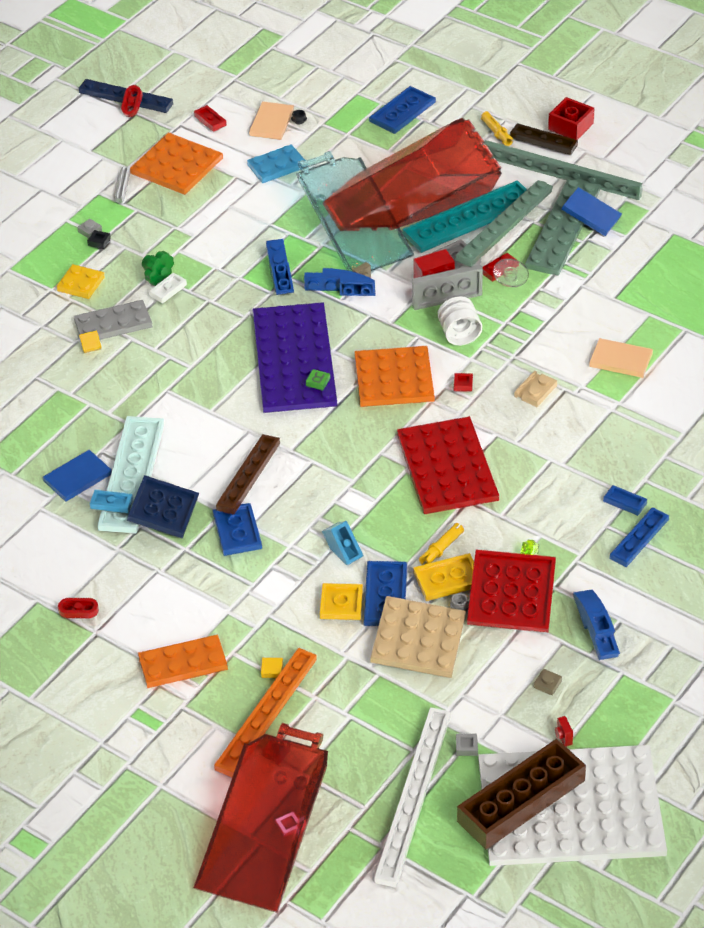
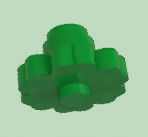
M158 251L156 256L146 255L142 260L145 280L153 286L162 282L171 275L174 258L165 251Z

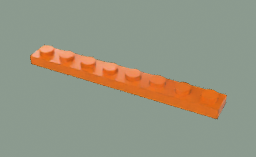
M301 648L296 650L214 764L215 771L234 778L316 662V654Z

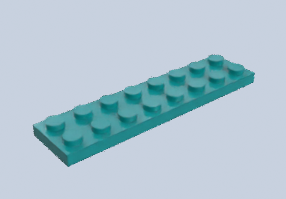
M518 180L405 227L402 229V234L420 253L490 224L527 189Z

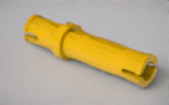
M488 111L483 112L481 120L494 132V136L497 139L501 140L504 145L510 146L513 143V138L507 133V129L502 127Z
M454 523L439 540L429 545L428 550L419 557V562L423 565L427 561L425 564H429L436 558H440L443 555V551L463 534V526H459V523Z

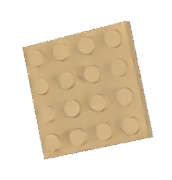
M386 596L370 662L452 678L466 611Z

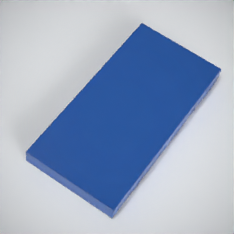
M409 86L371 115L369 122L396 134L436 102V97Z
M367 561L364 626H379L386 596L406 599L407 562Z

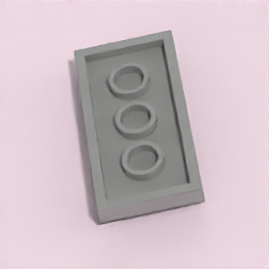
M481 264L412 279V306L414 310L441 305L454 297L472 298L481 296L483 280Z
M143 300L74 316L79 335L97 331L99 340L153 327Z

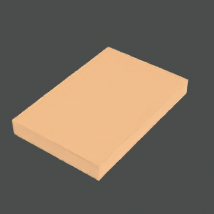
M262 101L250 128V136L282 140L294 111V105Z
M599 338L589 367L643 378L653 349Z

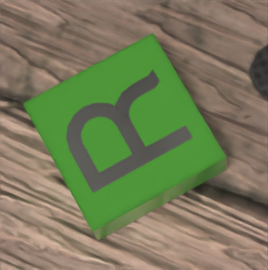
M313 369L306 380V386L324 390L330 380V373Z

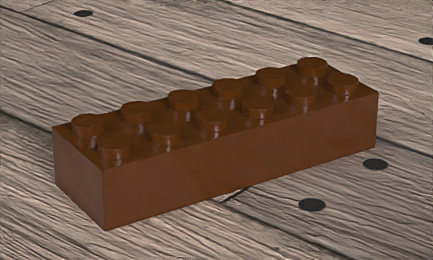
M556 738L458 805L457 822L487 850L585 781L586 764Z

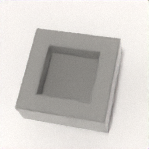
M88 219L77 227L78 233L88 239L94 230L102 231V225L92 219Z
M477 733L456 734V756H478Z

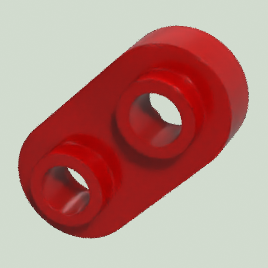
M131 85L125 91L121 110L127 117L135 116L140 107L143 92L137 85Z
M65 598L58 603L59 614L64 618L88 619L95 617L99 612L98 602L93 598Z

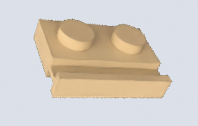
M534 370L516 389L514 397H520L522 401L538 407L557 387V380L544 374L539 375Z

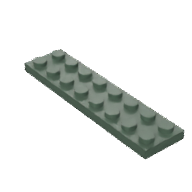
M567 179L525 263V269L560 275L584 225L583 222L563 211L562 207L578 187L597 198L600 192V185Z

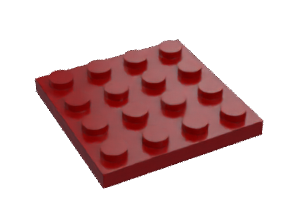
M476 549L467 625L549 633L556 557Z

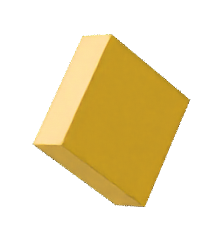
M97 331L79 335L84 353L102 348Z
M262 657L261 678H277L283 670V658Z

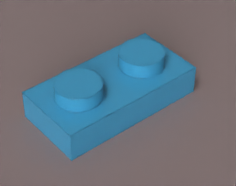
M94 490L90 501V509L129 513L133 495Z

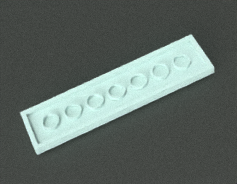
M126 417L107 491L132 494L133 504L144 475L149 477L152 475L164 427V418ZM102 510L98 522V531L137 533L139 524L127 521L129 513Z

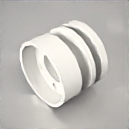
M460 296L445 301L440 306L438 319L450 343L459 346L467 345L480 336L482 323L470 299Z

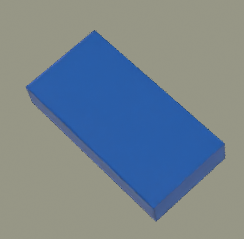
M612 485L605 494L603 502L638 516L646 506L647 499Z

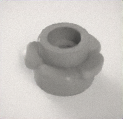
M463 593L454 594L450 607L463 611L468 609L469 602L467 596Z

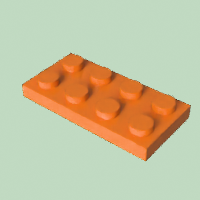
M218 634L138 652L147 688L228 670Z

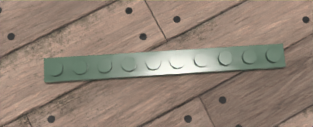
M485 140L482 144V157L563 180L572 179L600 185V190L635 200H640L642 197V183L488 140Z
M537 180L456 254L455 261L472 267L552 192L553 186L544 181Z

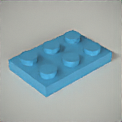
M290 144L247 160V166L262 183H266L307 168V161Z

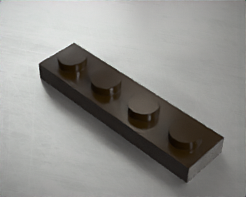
M519 123L510 132V136L513 139L564 154L572 155L578 146V140Z

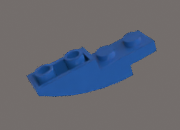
M284 240L266 241L269 267L276 295L294 293Z
M323 268L322 273L305 272L304 274L305 291H340V296L376 295L375 280L356 272Z
M593 589L573 592L572 595L583 626L589 631L598 659L604 660L618 657L620 651L614 638L615 629L601 599Z

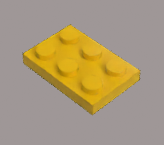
M468 553L413 567V573L425 600L429 601L471 590L474 560L471 554Z

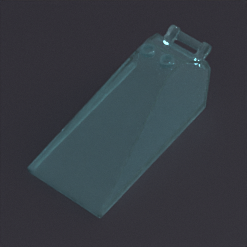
M328 151L324 155L310 160L298 161V166L301 172L296 173L298 181L347 271H352V269L365 262L371 265V271L414 256L410 245L361 157L358 159L342 157L335 160L332 153ZM325 161L327 162V163L321 164V165H319V166H316V167H313V168H310V169L308 168V167H310V166H313V165H316V164H319V163H322V162H325Z

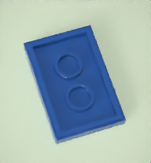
M579 187L562 207L563 211L604 236L610 232L622 216V213Z
M87 450L43 476V481L67 502L109 477L112 469L92 451Z
M251 503L241 504L235 514L216 511V509L213 510L224 556L262 549V542Z

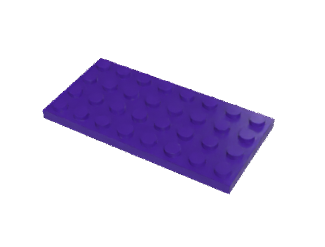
M324 302L253 308L263 413L338 406ZM313 369L330 373V380L324 390L306 386V380Z

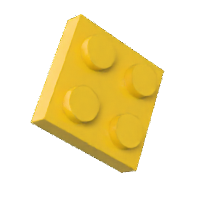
M72 264L58 283L57 291L90 299L105 278L104 272Z
M323 583L320 619L361 620L363 584Z

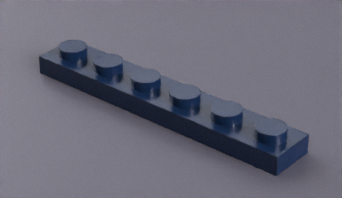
M85 79L79 87V93L122 103L127 88ZM143 92L140 107L167 113L173 105V99Z

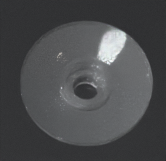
M515 259L500 260L496 263L493 270L496 280L507 287L522 286L526 283L529 276L527 267Z

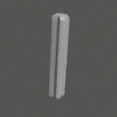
M123 166L120 171L115 194L116 203H123L130 177V168L128 166Z

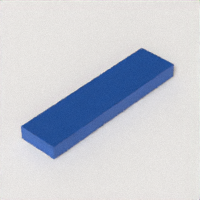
M652 507L611 552L610 559L627 567L667 523L669 515Z

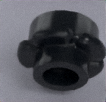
M293 111L292 122L298 125L303 124L307 120L305 111Z

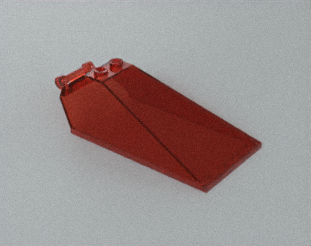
M281 723L276 737L264 734L248 744L244 743L193 887L194 889L278 913L327 769L328 751L319 749L323 741L322 733L316 732L314 734L289 727V724ZM289 735L311 741L312 744L311 746L286 740L285 737ZM294 812L298 819L297 823L292 815L281 820V823L286 830L293 826H296V829L284 834L276 819Z

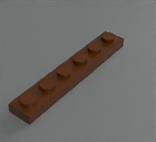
M262 434L217 502L216 511L229 514L236 513L279 447V437Z

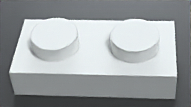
M172 273L149 291V295L163 304L187 285L186 279Z

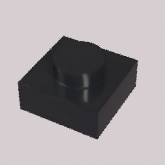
M94 230L87 240L88 246L105 249L111 239L110 233Z

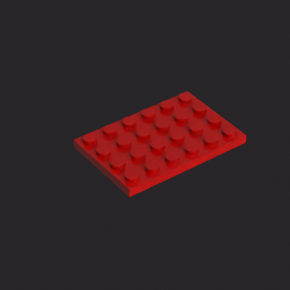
M470 416L397 429V436L424 514L499 501L497 487Z

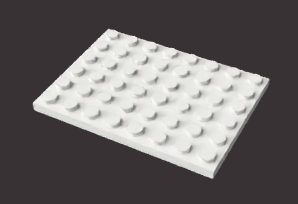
M650 745L569 749L586 764L585 781L488 848L489 866L667 856V846ZM537 751L478 754L481 790Z

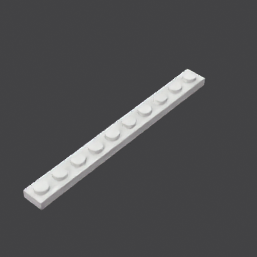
M430 707L374 879L377 884L397 887L451 718V711Z

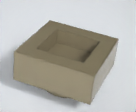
M367 262L352 269L353 272L371 278V265Z
M543 669L534 682V688L553 696L562 682V676Z

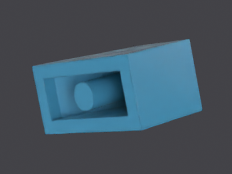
M347 521L337 522L322 531L329 548L345 565H349L364 556Z

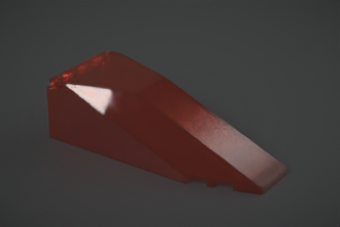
M461 118L359 172L325 199L323 205L340 231H359L360 228H371L372 231H376L380 227H388L389 230H394L429 218L491 192L502 174L499 171L502 167L496 158H493L494 155L486 144L483 145L485 142L478 131H475L476 129L471 121Z

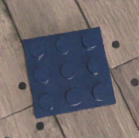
M144 475L129 511L127 521L183 539L199 493Z

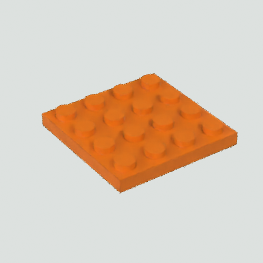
M168 132L130 167V174L185 195L223 159V153Z
M428 346L355 351L360 407L435 402Z

